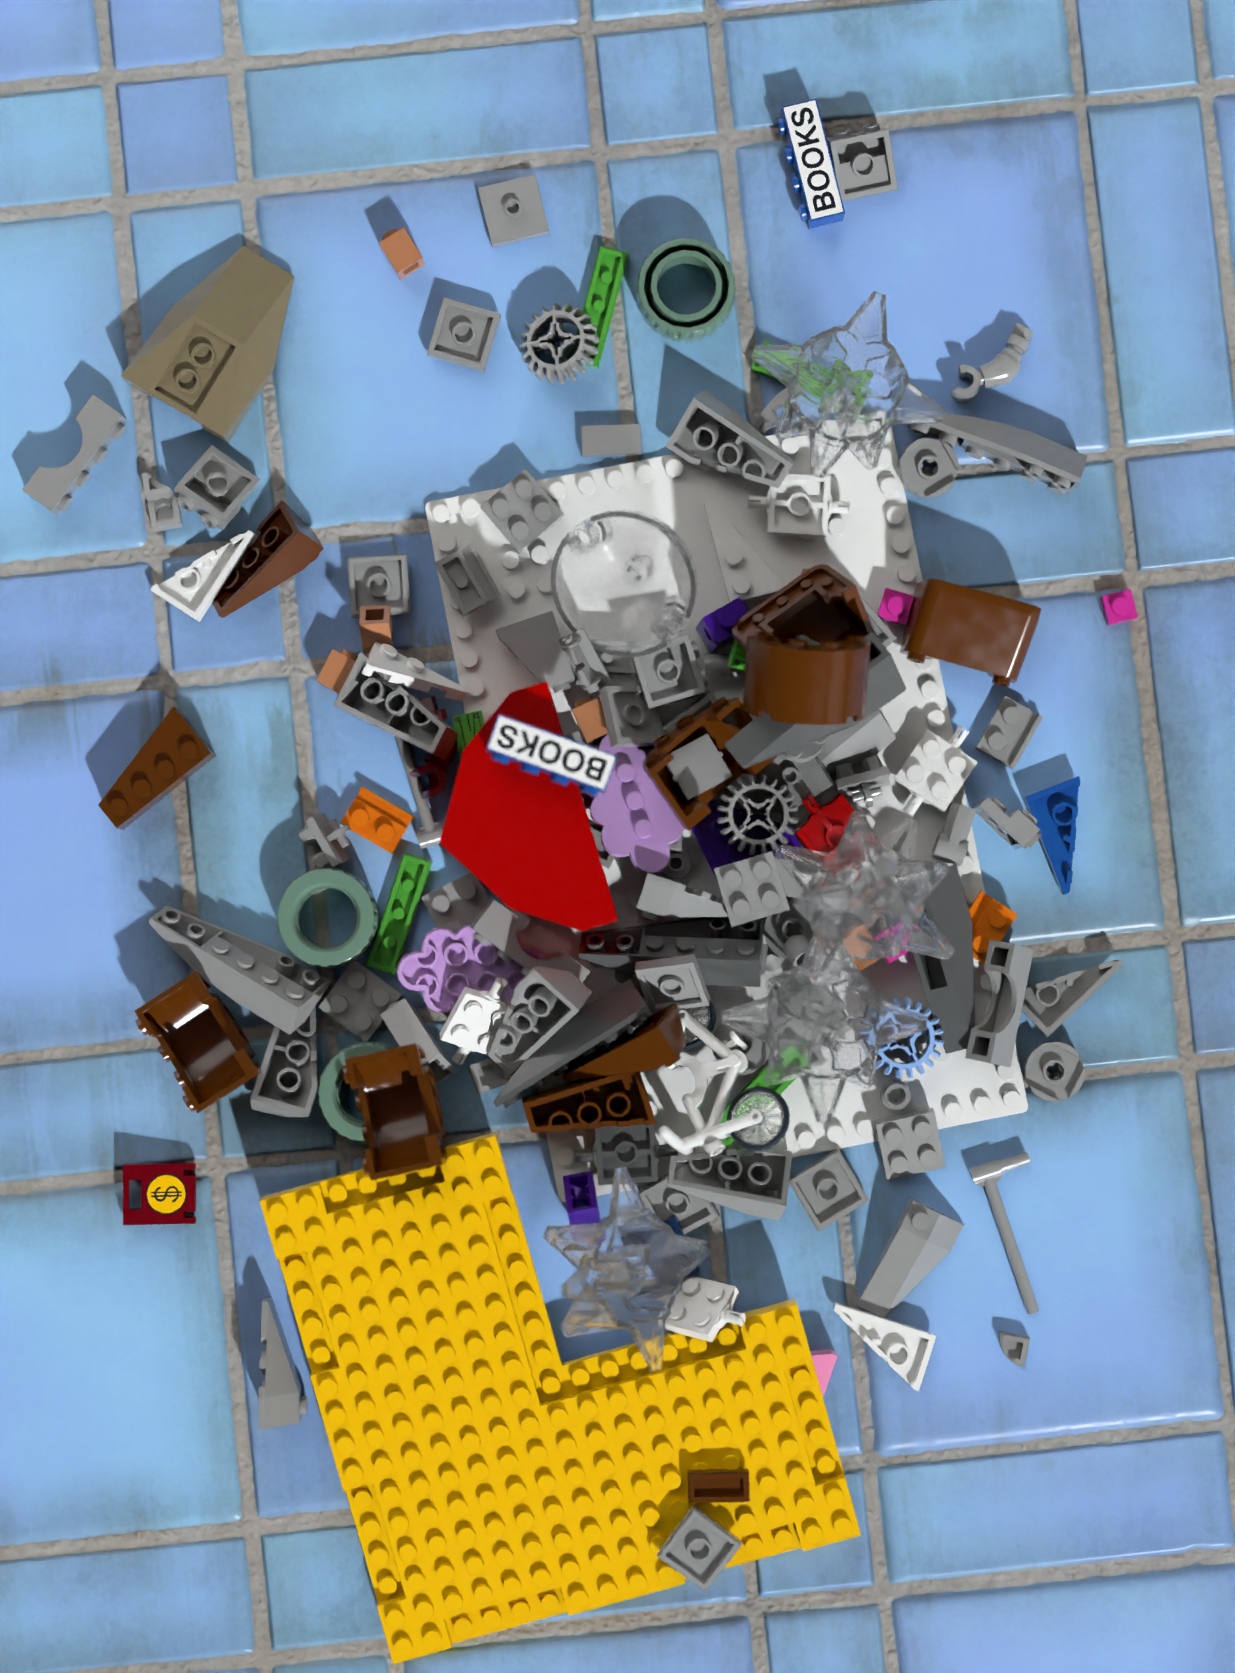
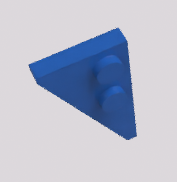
M1079 776L1024 797L1029 813L1038 821L1035 825L1040 829L1039 832L1043 834L1040 840L1062 895L1070 892V884L1072 883L1073 852L1075 851V824L1078 815L1077 801L1080 786Z

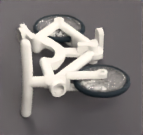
M711 999L709 1006L679 1010L686 1041L684 1049L695 1048L705 1043L721 1059L701 1064L695 1057L681 1052L679 1061L670 1067H665L668 1070H674L678 1065L689 1068L695 1077L694 1092L683 1095L682 1102L696 1132L681 1139L669 1127L662 1126L659 1129V1135L682 1154H693L696 1146H703L710 1157L716 1156L723 1151L725 1145L721 1139L730 1136L738 1145L752 1151L766 1150L778 1144L788 1130L790 1113L784 1098L770 1088L753 1087L741 1092L729 1107L727 1121L721 1123L737 1076L742 1074L748 1067L747 1056L742 1051L735 1049L740 1047L745 1050L749 1047L747 1043L734 1030L729 1033L732 1040L727 1044L722 1043L712 1034L716 1023V1011ZM725 1074L706 1125L699 1108L706 1099L708 1078Z

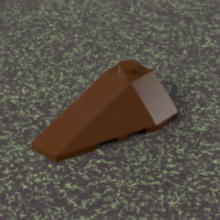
M281 501L257 528V531L260 532L252 547H248L242 562L237 569L233 570L212 602L220 617L228 616L301 572L324 549L316 534L285 502Z
M673 1003L653 1013L632 1034L625 1030L620 1037L610 1042L609 1048L601 1045L584 1059L580 1058L571 1063V1067L565 1071L562 1078L564 1081L654 1070L662 1065L665 1067L672 1066L680 1060V1053L686 1046L678 1006L676 1003Z

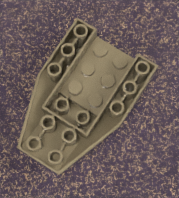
M242 246L171 307L121 377L127 384L151 398H157L199 423L203 429L229 443L275 367L295 278L294 275Z

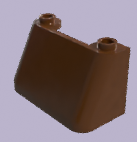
M820 564L808 569L739 618L736 624L732 626V633L746 657L747 636H755L756 632L773 633L774 637H778L781 643L789 644V640L796 639V635H805L818 643L825 640L840 642V640L848 641L849 636L865 637L870 632H873L856 585L832 567Z
M927 578L916 584L914 599L899 653L906 654L907 660L916 663H924L925 659L934 658L988 673V676L993 678L992 683L1010 686V683H1015L1018 679L1039 621L1041 608L947 581Z

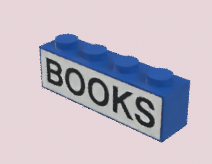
M817 99L783 106L780 117L776 121L780 136L785 135L787 146H784V155L787 164L792 163L794 174L791 175V183L794 193L799 192L802 203H798V210L801 221L806 220L808 229L843 221L845 210Z
M498 714L486 748V752L492 754L490 759L508 765L510 760L521 764L520 770L537 776L540 771L551 775L550 781L563 786H567L568 782L580 785L579 791L597 797L598 792L605 793L618 757Z

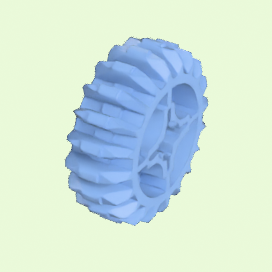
M905 997L903 1006L900 1005L899 998H893V1008H890L886 1001L882 1002L881 1004L885 1012L881 1013L878 1009L874 1008L872 1013L878 1017L877 1020L874 1021L867 1018L865 1021L873 1026L872 1031H862L863 1035L871 1036V1041L862 1043L863 1047H873L874 1049L866 1054L867 1058L871 1059L878 1056L873 1066L879 1068L885 1063L886 1066L883 1073L889 1075L892 1068H895L896 1078H901L903 1069L906 1070L908 1078H913L912 1068L914 1067L919 1074L925 1073L921 1064L925 1062L929 1067H933L934 1063L928 1057L930 1054L935 1057H940L941 1055L939 1051L933 1050L934 1044L944 1045L943 1040L935 1039V1035L942 1034L943 1030L941 1028L933 1029L932 1026L938 1023L939 1019H928L927 1017L931 1014V1009L927 1007L921 1012L920 1009L923 1002L917 1000L913 1008L911 1007V998ZM911 1013L918 1017L921 1023L911 1027H904L896 1014ZM888 1019L892 1033L890 1038L880 1045L879 1032L883 1023ZM898 1029H903L904 1033L907 1031L911 1032L907 1038L908 1047L903 1046L901 1042L899 1044L893 1043L899 1038ZM926 1031V1045L918 1056L914 1043L916 1038ZM901 1048L910 1061L903 1063L894 1062L884 1053Z

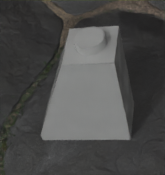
M553 611L495 629L498 639L539 683L547 681L549 689H553L555 694L571 689L570 683L576 681L570 662L558 641L561 635Z
M405 998L401 1001L393 1002L387 1007L385 1012L380 1014L400 1047L418 1043L422 1047L426 1058L421 1060L424 1066L430 1065L436 1086L457 1072L455 1066L420 1015Z

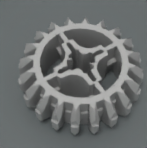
M554 303L552 311H549L546 306H542L543 315L539 316L537 313H532L535 321L533 324L525 322V327L529 331L520 333L522 340L526 341L519 345V349L525 353L522 356V360L524 363H529L527 369L531 373L536 372V377L540 380L546 377V380L553 384L557 378L561 384H565L566 377L569 376L572 381H576L577 376L575 373L577 371L586 374V369L583 366L586 363L594 365V361L589 356L598 354V349L593 346L599 342V337L594 335L597 328L594 324H590L591 318L588 314L582 315L583 311L579 307L572 310L571 305L565 303L561 309L558 303ZM563 323L577 326L580 335L574 336L573 333H566ZM550 328L548 334L543 336V334ZM562 338L564 342L563 344L560 343L561 346L557 349L555 347V344H558L557 341L561 340ZM577 350L576 353L568 360L569 355L573 351ZM539 352L552 354L556 364H547L541 361Z
M753 774L749 775V785H745L744 780L739 778L737 783L740 789L737 790L734 786L729 785L727 789L733 796L730 798L727 795H722L720 798L723 802L728 803L727 807H717L718 812L726 813V817L718 818L717 823H727L728 825L727 828L721 831V834L726 835L731 832L733 837L728 840V844L732 845L738 839L741 842L737 849L739 852L744 850L745 845H749V855L755 854L756 847H760L761 854L767 853L766 845H770L773 852L778 851L775 841L778 839L782 844L786 845L788 840L783 836V833L786 832L789 835L795 833L794 829L788 827V823H798V818L789 817V813L798 811V806L788 807L787 804L795 799L794 795L791 794L784 798L782 793L788 787L783 785L779 790L775 789L774 787L778 782L777 778H773L770 785L765 784L767 779L765 774L761 775L760 783H755ZM761 790L771 795L766 801L758 804L748 799L744 793ZM736 801L742 805L741 807L746 812V820L738 829L733 821V807ZM777 801L782 809V822L779 829L769 817V811ZM768 803L769 806L764 810L766 814L762 815L766 817L763 822L756 820L749 826H746L751 820L750 816L753 815L750 813L751 808L758 810ZM760 826L772 836L763 840H754L744 835L752 827Z

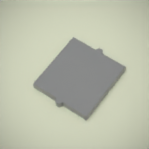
M708 733L671 752L674 759L666 765L673 776L672 782L677 783L686 801L732 777L731 772L722 759L723 753L718 752Z

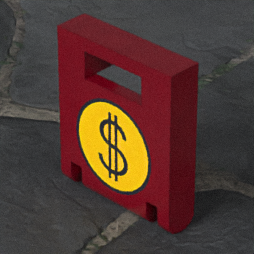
M124 1163L123 1225L195 1224L196 1217L184 1216V1212L196 1211V1175H184V1170L196 1169V1163ZM130 1180H141V1208H130Z

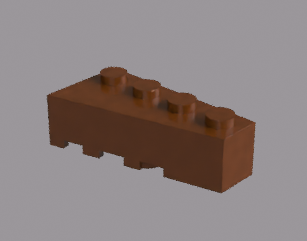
M173 706L98 806L117 829L124 830L213 759L216 754L180 709Z
M640 1072L579 1079L522 1097V1105L531 1133L565 1131L578 1128L596 1129L608 1126L626 1127L639 1124L657 1125Z

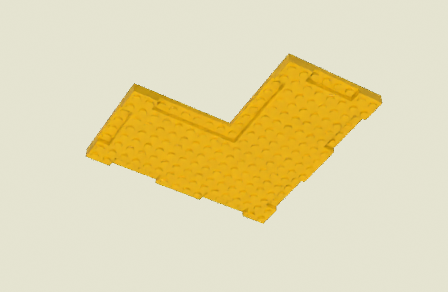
M497 1132L443 1146L446 1148V1159L444 1164L372 1181L370 1180V1175H366L364 1169L269 1194L261 1198V1208L276 1259H279L310 1366V1377L343 1492L346 1491L377 1598V1609L393 1664L450 1649L453 1643L568 1612L570 1616L686 1584L685 1580L687 1578L657 1557V1551L692 1505L699 1508L742 1540L741 1547L724 1569L798 1548L806 1551L861 1536L796 1299L744 1312L746 1320L742 1326L729 1322L719 1329L712 1342L672 1332L562 1363ZM749 1469V1502L688 1503V1470Z

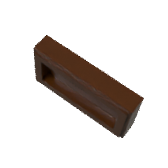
M749 1469L688 1470V1503L749 1502Z

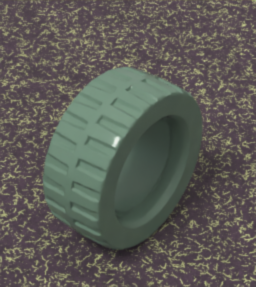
M677 238L661 244L659 248H655L651 255L645 259L638 275L636 293L640 312L643 314L646 323L656 333L676 342H693L694 340L705 339L706 336L714 334L718 328L722 327L732 310L736 286L734 273L729 261L725 259L723 253L718 251L715 246L705 243L700 239ZM683 263L693 264L705 270L711 277L715 288V295L710 304L702 311L690 315L678 314L668 309L660 300L657 291V284L663 273L672 266Z
M319 868L300 875L285 889L283 897L278 904L277 927L283 943L298 959L313 966L332 968L354 961L369 948L378 929L379 913L371 890L357 876L342 869ZM322 889L342 891L352 900L356 909L357 923L353 933L345 942L334 947H324L314 943L306 936L301 925V912L305 902L313 893Z
M378 1042L356 1043L339 1051L325 1066L319 1080V1107H321L322 1115L329 1122L330 1127L335 1129L341 1136L347 1137L352 1141L369 1143L364 1141L361 1127L362 1124H365V1121L351 1114L343 1102L341 1094L342 1082L344 1080L342 1068L346 1065L345 1059L392 1049L393 1047Z

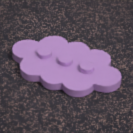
M606 735L602 739L599 749L618 757L605 793L598 792L597 797L589 795L593 798L590 816L594 823L603 828L601 844L605 851L615 857L630 856L633 866L640 873L646 875L648 873L658 874L668 865L670 858L669 845L676 842L682 836L684 828L643 770V760L652 750L638 751L637 747H611L609 735Z
M471 924L463 925L456 932L443 927L434 928L429 931L423 938L421 951L407 953L401 958L397 967V976L400 983L407 989L423 991L425 1003L430 1009L435 1012L446 1013L452 1011L465 986L478 991H490L497 977L507 981L508 985L501 996L505 1000L511 1001L517 984L525 977L521 973L524 967L515 960L510 965L497 955L500 950L492 943H489L486 947L472 937L476 931L470 928ZM516 933L518 943H519V945H520V947H521V943H520L519 936H518V934ZM521 947L529 956L545 959L542 953L535 948Z

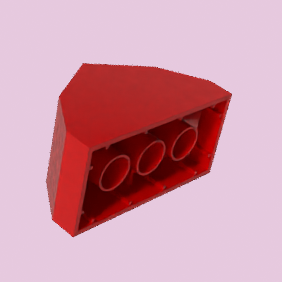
M547 681L512 691L463 750L440 844L511 909L581 931L617 922V914L578 785L572 782H568L567 786L557 784L549 780L551 775L540 771L537 776L520 770L521 764L510 760L508 765L498 763L490 759L492 754L486 752L498 714L563 736Z

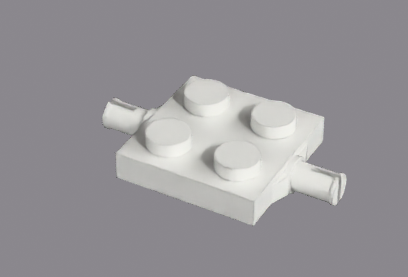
M787 474L779 488L770 486L766 497L749 495L748 508L766 509L768 517L767 534L827 537L828 520L831 514H849L850 501H832L830 493L831 476Z
M958 726L951 739L948 740L937 736L927 729L894 778L896 782L906 787L912 795L902 809L905 813L914 804L908 815L913 817L922 802L933 805L943 813L946 811L978 763L966 755L960 747L969 731L965 729L958 739L963 730V727Z
M497 977L490 991H478L466 986L464 987L439 1033L442 1041L458 1046L456 1053L452 1057L455 1063L458 1064L459 1062V1065H463L470 1051L488 1055L497 1031L505 1017L507 1007L511 1002L501 996L508 985L505 979Z
M689 1276L684 1278L674 1295L658 1292V1296H655L656 1305L667 1307L658 1322L663 1330L712 1342L719 1329L729 1322L742 1326L746 1320L744 1313L732 1311L733 1305L740 1295L736 1286Z

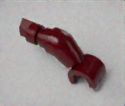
M434 696L420 699L421 702L445 722V719L448 718L445 708L438 710ZM457 739L446 761L427 752L424 759L426 765L419 766L409 773L413 778L425 774L429 779V788L427 791L422 792L421 799L437 796L445 789L446 776L444 770L457 752Z

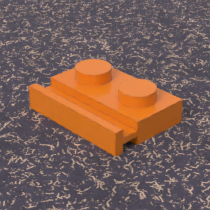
M361 787L340 824L343 826L349 824L352 831L393 854L414 816L366 788Z
M979 891L970 905L969 911L973 922V958L985 965L989 940L1001 941L1018 914L983 891Z

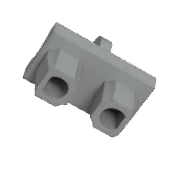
M877 755L863 760L865 772L854 774L851 764L846 763L837 766L836 794L841 793L844 797L851 796L853 803L864 800L867 808L873 807L872 798L882 795L881 787L890 785L888 765L883 767Z
M325 813L316 817L313 816L305 821L307 825L299 832V836L307 846L317 841L322 851L313 856L318 869L330 866L333 868L351 859L345 847L350 845L345 834L352 830L349 824L340 828L336 819L329 821Z

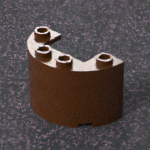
M756 632L755 636H747L743 710L756 717H762V712L768 713L772 721L793 724H847V717H853V721L856 722L862 720L865 717L871 642L867 641L866 637L849 636L848 641L825 640L821 641L820 645H808V641L802 639H790L789 644H784L770 632Z
M721 697L713 702L709 708L693 717L687 715L681 718L675 724L677 727L669 734L665 733L659 736L653 742L655 747L643 760V770L686 830H690L711 812L706 804L742 774L756 775L777 757L775 756L743 769L725 747V743L753 721L750 714L743 710V704L739 698L727 700L725 697ZM708 733L718 752L723 753L722 759L731 772L732 777L686 801L677 783L672 782L673 776L666 765L674 759L671 752Z
M195 971L134 1012L138 1017L135 1022L144 1035L149 1034L150 1037L158 1039L161 1044L158 1047L160 1054L166 1062L171 1060L176 1068V1071L173 1073L186 1094L182 1097L191 1112L196 1110L197 1113H200L260 1074L261 1067L258 1062L253 1063L251 1058L256 1055L227 1006L218 994L216 995L208 991L211 987L210 984Z
M418 1043L345 1059L346 1065L342 1068L346 1084L350 1083L351 1089H358L359 1094L355 1095V1102L358 1112H363L365 1124H362L361 1127L364 1141L369 1142L370 1148L364 1150L365 1156L362 1157V1165L365 1174L370 1175L371 1181L440 1166L445 1162L446 1148L440 1147V1139L446 1138L440 1099L430 1065L424 1066L421 1060L426 1058V1054Z

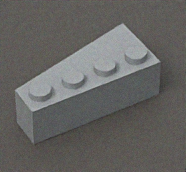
M360 652L334 706L446 761L459 734L402 684L388 682L381 672L373 671L371 677L362 674L368 656Z

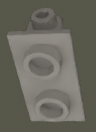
M584 628L558 638L561 648L565 652L584 691L587 690L589 694H592L599 690V685L611 681Z

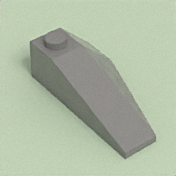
M705 390L693 397L665 446L689 463L716 468V471L723 473L730 472L741 475L745 479L776 488L781 486L794 464L793 460L731 407Z
M877 710L861 723L827 736L823 749L817 757L828 774L835 772L836 767L846 763L854 765L862 762L865 758L877 755L893 742L896 737L882 714Z
M650 873L646 876L636 908L642 910L640 916L654 921H658L659 916L664 918L728 917L723 898L716 897V895L705 891L688 888L684 884Z
M536 966L517 984L513 998L507 1007L505 1017L497 1031L488 1056L509 1075L512 1074L582 1008L592 991L570 971Z
M316 1005L306 1021L290 1035L274 1026L261 1065V1073L258 1074L251 1095V1109L278 1117H309L318 1090Z
M776 1148L762 1151H736V1149H732L710 1157L706 1152L671 1156L666 1186L748 1215L780 1220L787 1205L793 1152Z
M909 1197L856 1305L885 1318L951 1252L964 1224Z
M266 1297L262 1301L261 1344H265V1350L261 1352L259 1369L261 1374L265 1375V1380L262 1381L261 1387H259V1429L299 1423L303 1418V1414H307L308 1397L303 1396L302 1384L272 1297Z

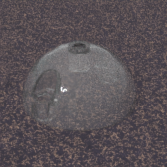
M626 509L610 510L580 522L561 541L551 568L552 595L564 623L572 632L584 628L594 648L609 655L639 657L664 648L685 628L697 598L698 581L696 568L686 544L666 523L640 511ZM579 532L587 534L589 543L581 541ZM639 566L643 571L638 573L634 568ZM664 619L671 620L675 625V630L668 629L664 624Z

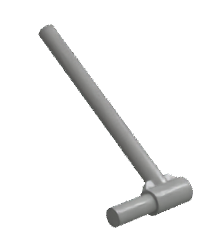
M395 737L423 825L416 834L420 848L424 849L440 844L444 825L438 822L434 823L427 798L421 799L424 788L420 776L413 778L409 775L413 769L417 768L410 744Z
M1024 1152L1000 1161L996 1159L969 1168V1172L974 1184L981 1187L985 1186L1027 1313L1032 1314L1038 1312L1039 1308L996 1184L1003 1175V1172L1030 1163L1028 1153Z

